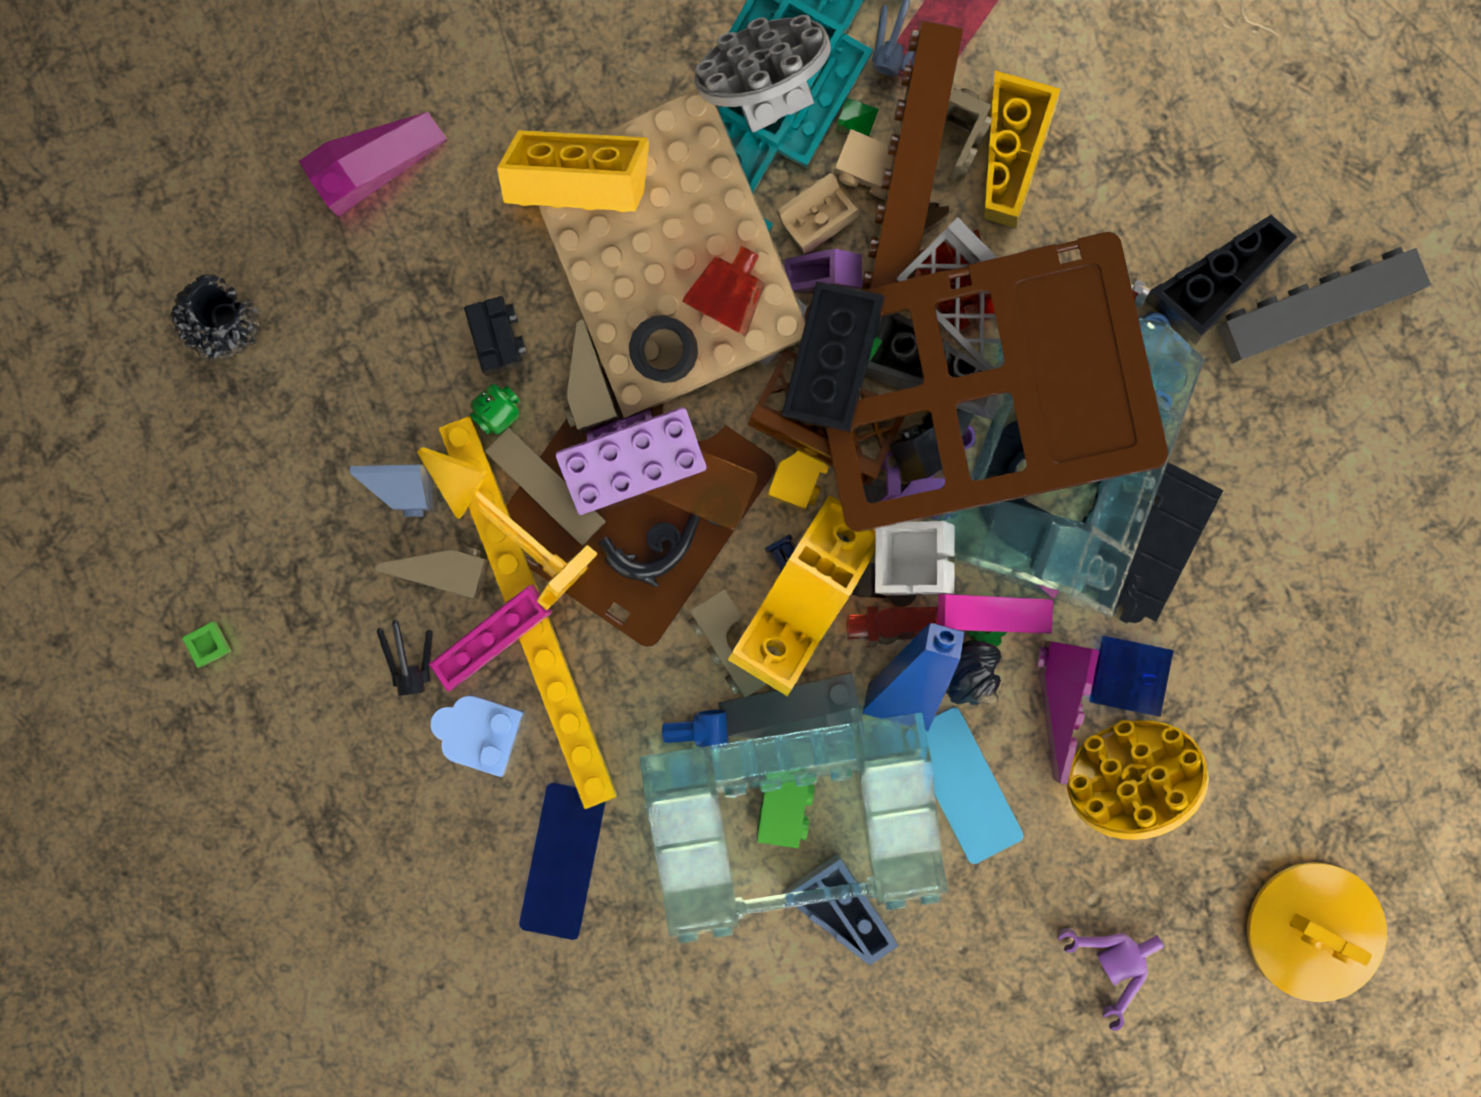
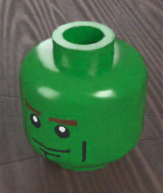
M491 384L471 401L470 405L473 411L469 415L487 435L491 431L494 434H502L519 419L521 413L516 404L521 400L508 386L501 389L498 385Z

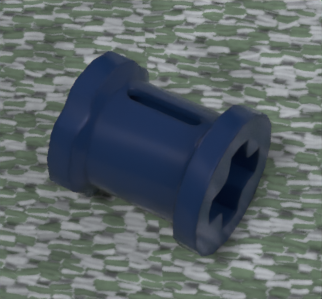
M791 534L764 548L766 553H771L780 570L778 575H780L788 562L781 549L785 552L788 560L795 550L791 542L793 539Z

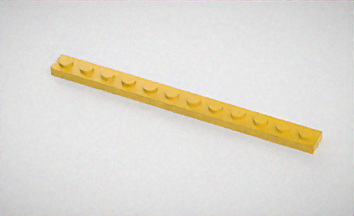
M467 416L439 427V432L450 457L487 470L488 474L480 486L479 492L510 517L473 418ZM470 504L469 510L505 603L529 585H534L538 590L523 549L479 512L474 505ZM547 616L520 637L519 640L584 809L613 799L618 795L550 618Z

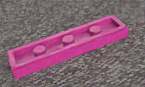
M534 585L527 586L429 663V666L447 692L455 689L553 613L550 608L546 610L537 602L540 593Z
M938 594V625L956 630L1052 633L1053 600Z

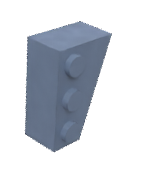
M838 853L782 890L783 899L798 908L810 920L825 929L868 965H872L898 947L895 937Z

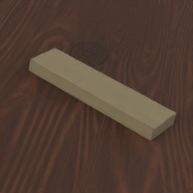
M509 427L485 450L511 478L582 546L606 523L595 510L579 515L566 482Z

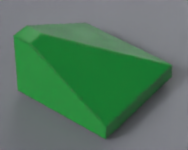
M847 98L837 122L836 130L849 134L850 129L869 136L879 109Z

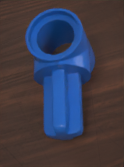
M707 710L696 713L693 721L664 723L662 726L663 740L665 743L695 741L699 749L729 746L726 711Z

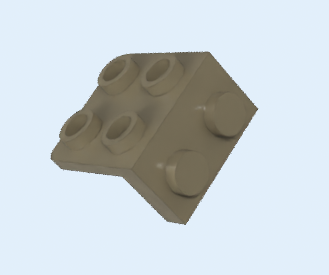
M953 88L945 120L970 132L948 179L955 182L958 174L965 177L978 151L972 145L974 144L979 147L992 121V118L987 116L991 105L980 100V96L977 93L966 88L961 90Z

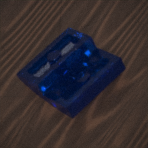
M1102 636L1089 702L1161 717L1174 650Z

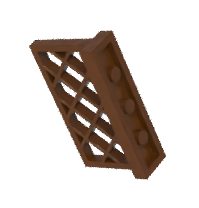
M785 349L749 419L748 426L834 468L826 427L818 425L808 427L802 424L801 421L783 418L781 416L782 410L776 411L765 405L771 394L784 391L785 396L787 395L790 383L786 382L782 370L787 361L795 364L797 354ZM779 378L781 385L774 387ZM862 387L860 397L864 399L877 396L878 394ZM905 416L897 417L892 426L879 429L877 422L871 423L874 432L858 437L854 430L853 435L864 484L871 486L876 479L890 449L889 444L894 441ZM823 429L824 434L816 430ZM889 433L884 442L882 434ZM876 437L880 447L876 460L863 454L859 444L860 441Z

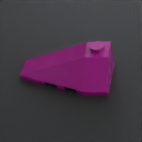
M425 112L325 142L302 158L299 163L327 206L339 217L448 140L430 114Z
M1045 641L1044 647L1040 646L1038 649L1036 666L1040 667L1039 678L1053 779L1067 785L1077 747V739L1072 737L1073 731L1078 730L1080 725L1083 724L1085 714L1081 700L1084 695L1090 696L1099 650Z

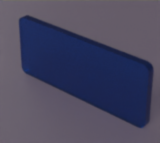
M552 782L546 787L519 926L522 930L569 940L578 938L606 801L584 809L575 786Z

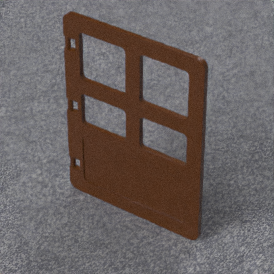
M1102 232L1077 238V240L1057 245L1052 244L969 264L962 268L940 271L862 290L885 296L881 316L900 311H909L911 313L924 382L920 386L860 399L850 433L826 427L844 521L851 530L855 532L873 530L1154 470L1166 463L1169 454L1123 247L1120 238L1115 233ZM1079 249L1081 259L1060 264L1058 253ZM970 275L972 285L951 289L950 279ZM980 292H988L992 298L1005 360L1004 364L999 368L960 377H951L945 357L936 306L943 301ZM810 305L806 308L805 311V321L807 319ZM1008 393L1013 397L1026 459V468L1019 472L982 480H973L969 473L957 407L964 402ZM924 411L930 412L945 478L944 486L940 489L876 503L867 502L853 435L854 429L858 426Z

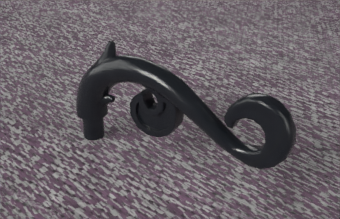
M722 486L713 487L698 499L681 534L674 525L667 522L652 526L647 533L646 541L651 550L662 553L664 550L662 547L663 541L667 540L672 544L671 549L665 556L652 562L641 563L634 561L637 555L625 554L621 548L617 549L609 536L603 538L597 544L606 556L605 562L617 574L624 578L645 582L658 587L659 583L656 577H660L672 570L689 550L706 504L715 498H720L724 501L726 505L724 514L720 516L707 514L706 520L712 525L727 527L735 523L739 518L741 512L740 500L737 494L729 488Z

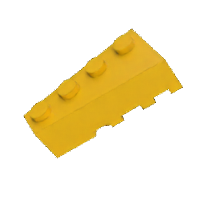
M995 70L984 219L1017 228L1058 104L1061 88Z

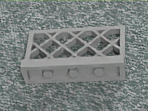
M957 217L896 280L898 282L907 280L906 278L915 269H931L932 274L935 273V269H957L997 257ZM944 241L955 250V264H935L936 249ZM931 254V264H921ZM960 256H961L968 264H960ZM960 277L955 278V289L960 288ZM988 292L976 293L979 294V314H960V297L955 298V314H941L936 309L938 323L974 360L990 370L1003 366L1005 361L1004 355L1003 359L995 367L984 358V343H1001L1000 339H984V319H996L995 314H984V294H989ZM946 318H955L954 326ZM959 318L979 319V339H965L959 333ZM970 343H979V352Z

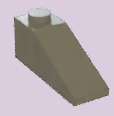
M583 319L576 322L566 396L569 406L564 408L570 427L576 426L580 433L619 419L587 325Z
M463 546L461 552L447 550L377 563L374 570L478 599L489 560L481 558L483 551Z

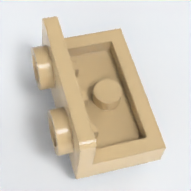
M832 173L814 182L811 187L795 198L788 200L777 210L783 229L805 255L860 218L858 209L839 188L837 179Z

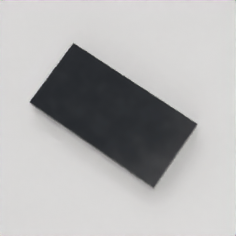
M816 281L781 414L783 418L851 432L885 301L884 295Z

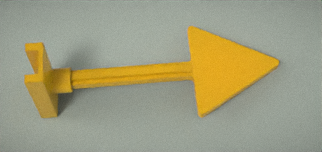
M425 447L417 450L418 456L456 518L460 519L465 515L470 504L474 505L479 512L543 566L542 570L552 579L546 585L537 602L546 610L588 569L587 565L597 556V553L588 545L568 563L557 554L552 555L479 492V488L488 474L486 469Z

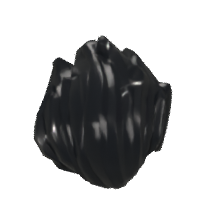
M970 640L963 643L960 661L945 692L951 698V702L978 705L981 703L992 704L998 701L999 697L996 691L1001 679L1000 676L994 674V671L1002 656L1001 651L996 646L978 640Z

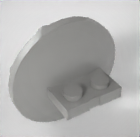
M808 15L767 21L766 18L755 19L748 24V28L737 33H726L717 39L718 45L707 53L695 68V84L700 96L708 103L724 107L741 106L747 125L753 133L776 122L777 119L787 114L791 115L814 104L807 80L823 66L830 54L831 45L827 32L821 24L810 20Z

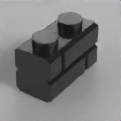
M499 296L464 307L480 367L485 376H491L525 365L522 356L528 355L523 336L517 337L513 324L519 323V319L513 303L507 304L506 299L503 296Z

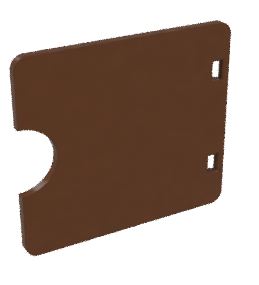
M602 366L601 369L618 418H624L605 369ZM664 403L650 409L652 417L663 414ZM566 418L540 456L564 481V476L556 459V452L586 442V432L580 433L576 426L570 427ZM727 425L711 438L698 441L707 467L705 471L595 510L606 523L584 546L570 535L521 486H519L506 505L510 517L515 523L552 555L557 554L566 563L587 545L597 553V556L587 565L588 569L565 593L642 646L649 647L659 642L775 472L776 463L771 455ZM722 486L729 488L737 494L740 500L741 512L739 518L735 523L727 527L715 526L706 520L707 514L712 516L724 514L726 510L724 501L720 498H715L706 504L689 550L672 570L660 577H656L659 583L658 587L645 582L624 578L617 574L605 562L606 556L597 544L603 538L609 536L617 549L621 548L625 554H636L637 558L634 561L641 563L652 562L665 556L672 546L670 541L665 540L662 542L664 549L662 553L651 550L646 541L647 533L652 526L667 522L674 525L681 534L698 499L713 487ZM526 556L531 570L547 581L552 579L542 570L543 566L540 563L538 564ZM614 602L630 612L625 623L607 611Z

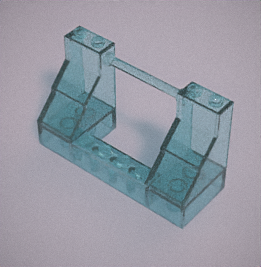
M1139 318L1169 454L1166 463L1158 469L1102 480L1098 488V499L1094 510L1088 515L1086 523L1005 501L939 515L937 521H945L955 525L954 557H948V561L980 570L1064 603L1112 617L1205 359L1167 323ZM1001 343L999 345V354L997 356V360L999 362L1003 359V350ZM1008 393L1004 394L994 420L990 424L971 476L973 480L985 479L1013 404V397Z
M922 712L639 757L646 809L664 897L668 934L670 938H677L678 943L698 941V934L712 932L713 938L734 935L733 929L740 928L739 919L745 918V914L866 896L868 894L870 898H876L877 906L885 905L886 911L906 908V901L920 899L921 905L942 902L941 896L949 892L940 846L932 763ZM852 772H854L872 877H866L867 882L863 881L743 901L742 897L736 898L720 793H725V797L728 798L746 795V789L760 787L761 792H770L782 789L781 784L796 782V786H808L816 784L817 778L831 776L832 781L852 778Z

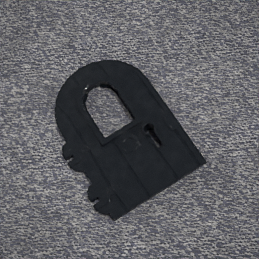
M1017 420L1011 422L995 435L985 449L977 470V480L1017 472L1018 467L1026 460ZM1166 461L1158 469L1096 482L1100 485L1095 495L1096 499L1088 515L1084 516L1079 528L1029 503L1024 498L979 507L987 525L1001 541L1021 554L1033 559L1032 569L1039 579L1046 582L1051 572H1054L1057 575L1052 580V586L1058 589H1069L1080 583L1098 592V601L1105 610V613L1115 616L1119 606L1124 608L1119 620L1126 624L1128 622H1141L1145 617L1157 622L1224 490ZM1127 481L1134 484L1136 489H1141L1156 497L1155 504L1139 497L1138 494L1132 495L1127 493L1125 490Z

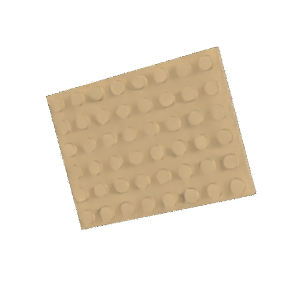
M697 88L601 134L648 137L649 149L645 189L636 211L585 210L583 208H553L551 206L538 205L624 418L657 407L801 342L806 323L802 310L717 105L705 101L700 96ZM666 315L678 319L692 330L697 340L698 356L695 365L686 377L676 382L660 383L645 378L635 369L630 359L629 342L633 331L641 322L652 316ZM668 329L658 330L652 333L646 341L644 347L645 357L648 363L656 369H670L681 360L683 343L674 331Z

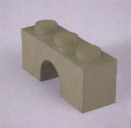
M723 589L690 610L693 615L688 620L698 637L704 634L712 645L707 648V651L717 666L723 663L730 675L725 677V680L736 695L741 692L746 698L765 686L766 683L728 660L733 651L727 643L728 629L743 617L726 590Z

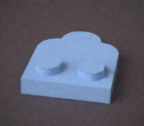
M469 695L460 698L453 707H444L437 710L431 719V730L438 739L442 740V752L450 761L503 777L524 711Z

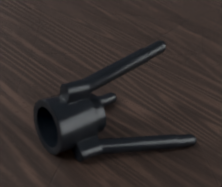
M398 620L392 621L400 664L398 669L382 628H378L377 635L392 675L393 687L397 686L398 696L425 692L424 683L430 682L429 663L432 647V630L426 631L422 668L419 671L418 665L408 666Z

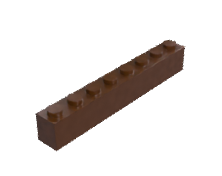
M922 20L918 31L912 30L908 51L913 52L911 65L905 64L901 86H906L907 88L904 100L898 99L894 120L900 121L898 134H892L889 142L888 155H893L891 169L885 168L882 178L881 189L887 191L884 203H878L874 223L880 224L878 237H871L868 257L873 258L871 272L865 271L861 290L898 282L896 278L919 256L964 28ZM916 269L906 279L915 278Z

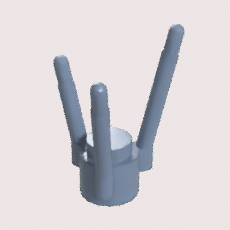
M910 0L902 1L890 40L886 41L885 44L884 37L888 6H882L876 47L871 61L874 62L873 68L876 71L887 76L896 77L899 70L903 72L905 64L909 65L913 57V52L911 51L904 55V47L897 43Z

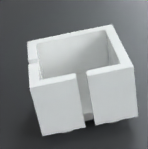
M945 521L905 522L877 528L875 593L887 596L917 595V593L922 595H954V563L949 562L948 557H954L955 525Z

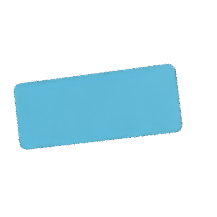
M951 707L936 715L929 731L913 727L906 731L905 738L970 863L977 864L1023 839V832L958 708Z

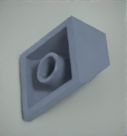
M420 464L350 466V474L392 509L403 511V517H424V511L433 510V479L426 467Z

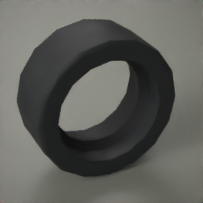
M666 315L652 316L641 322L633 331L629 342V355L635 369L645 378L660 383H672L686 377L693 369L698 356V344L692 330L683 322ZM662 329L674 331L683 343L681 360L674 367L666 370L652 367L644 353V347L649 336Z

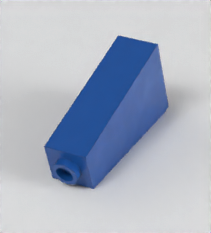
M929 623L868 684L862 714L929 731L960 661L964 631Z

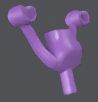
M1070 928L1061 929L1057 935L1058 940L1066 936L1074 939L1071 944L1064 947L1065 952H1074L1077 947H1109L1097 953V956L1114 986L1125 979L1133 978L1117 1003L1106 1006L1102 1012L1103 1017H1108L1112 1014L1117 1015L1119 1018L1111 1022L1109 1028L1114 1031L1121 1029L1124 1024L1123 1012L1147 978L1148 966L1146 957L1164 948L1161 939L1156 935L1138 945L1125 933L1098 937H1077L1074 930Z

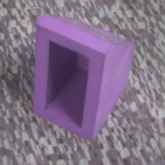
M830 249L786 258L785 272L794 293H813L816 281L861 289L862 254Z

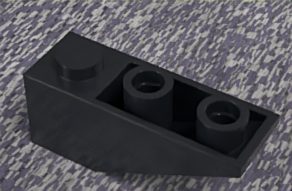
M957 409L963 439L974 414ZM931 413L922 418L923 424L913 425L900 431L901 437L889 444L905 482L929 478L943 469Z

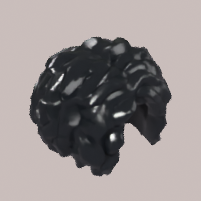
M214 274L200 275L196 278V281L185 286L176 295L177 298L174 300L176 304L173 306L170 314L172 323L175 325L174 331L179 334V340L183 341L186 347L198 352V356L201 358H208L209 360L230 359L236 353L242 354L243 350L257 342L255 335L260 327L257 321L260 310L254 308V302L249 299L239 301L237 290L232 285L226 284L224 278Z

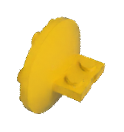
M1122 720L1116 725L1110 726L1085 740L1084 744L1074 755L1067 782V792L1076 814L1086 825L1095 831L1119 839H1146L1165 834L1177 828L1196 812L1207 792L1208 768L1203 752L1198 744L1179 728L1157 721ZM1112 731L1115 732L1114 734L1105 739L1102 738V736L1107 733H1110Z
M1310 862L1286 868L1264 884L1256 895L1249 912L1247 938L1250 952L1257 967L1273 985L1295 998L1313 1002H1325L1352 994L1374 975L1385 952L1387 926L1380 902L1364 881L1338 866Z

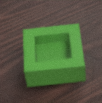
M210 622L182 637L197 668L203 667L232 652L217 622Z

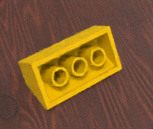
M518 130L497 167L504 203L521 206L543 205L553 208L573 207L585 210L636 211L645 189L649 149L648 137Z

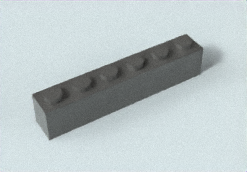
M1402 247L1382 254L1383 261L1373 265L1370 259L1351 266L1352 273L1342 277L1339 271L1320 278L1321 285L1309 289L1306 283L1287 291L1289 294L1288 298L1278 301L1277 297L1273 296L1256 303L1258 309L1246 313L1245 308L1225 315L1227 321L1219 325L1217 329L1231 364L1431 286L1417 248L1403 252Z

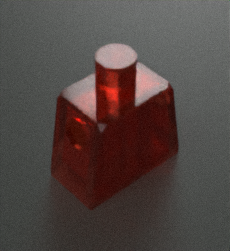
M741 246L732 264L716 256L684 296L682 302L746 337L764 287V282L750 274L759 255Z

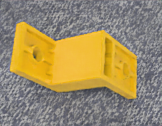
M829 495L728 660L785 696H788L818 643L850 597L876 552V529L855 532L848 528L844 521L841 502ZM837 533L845 535L850 542H844L839 539ZM766 646L777 648L781 656L772 655Z

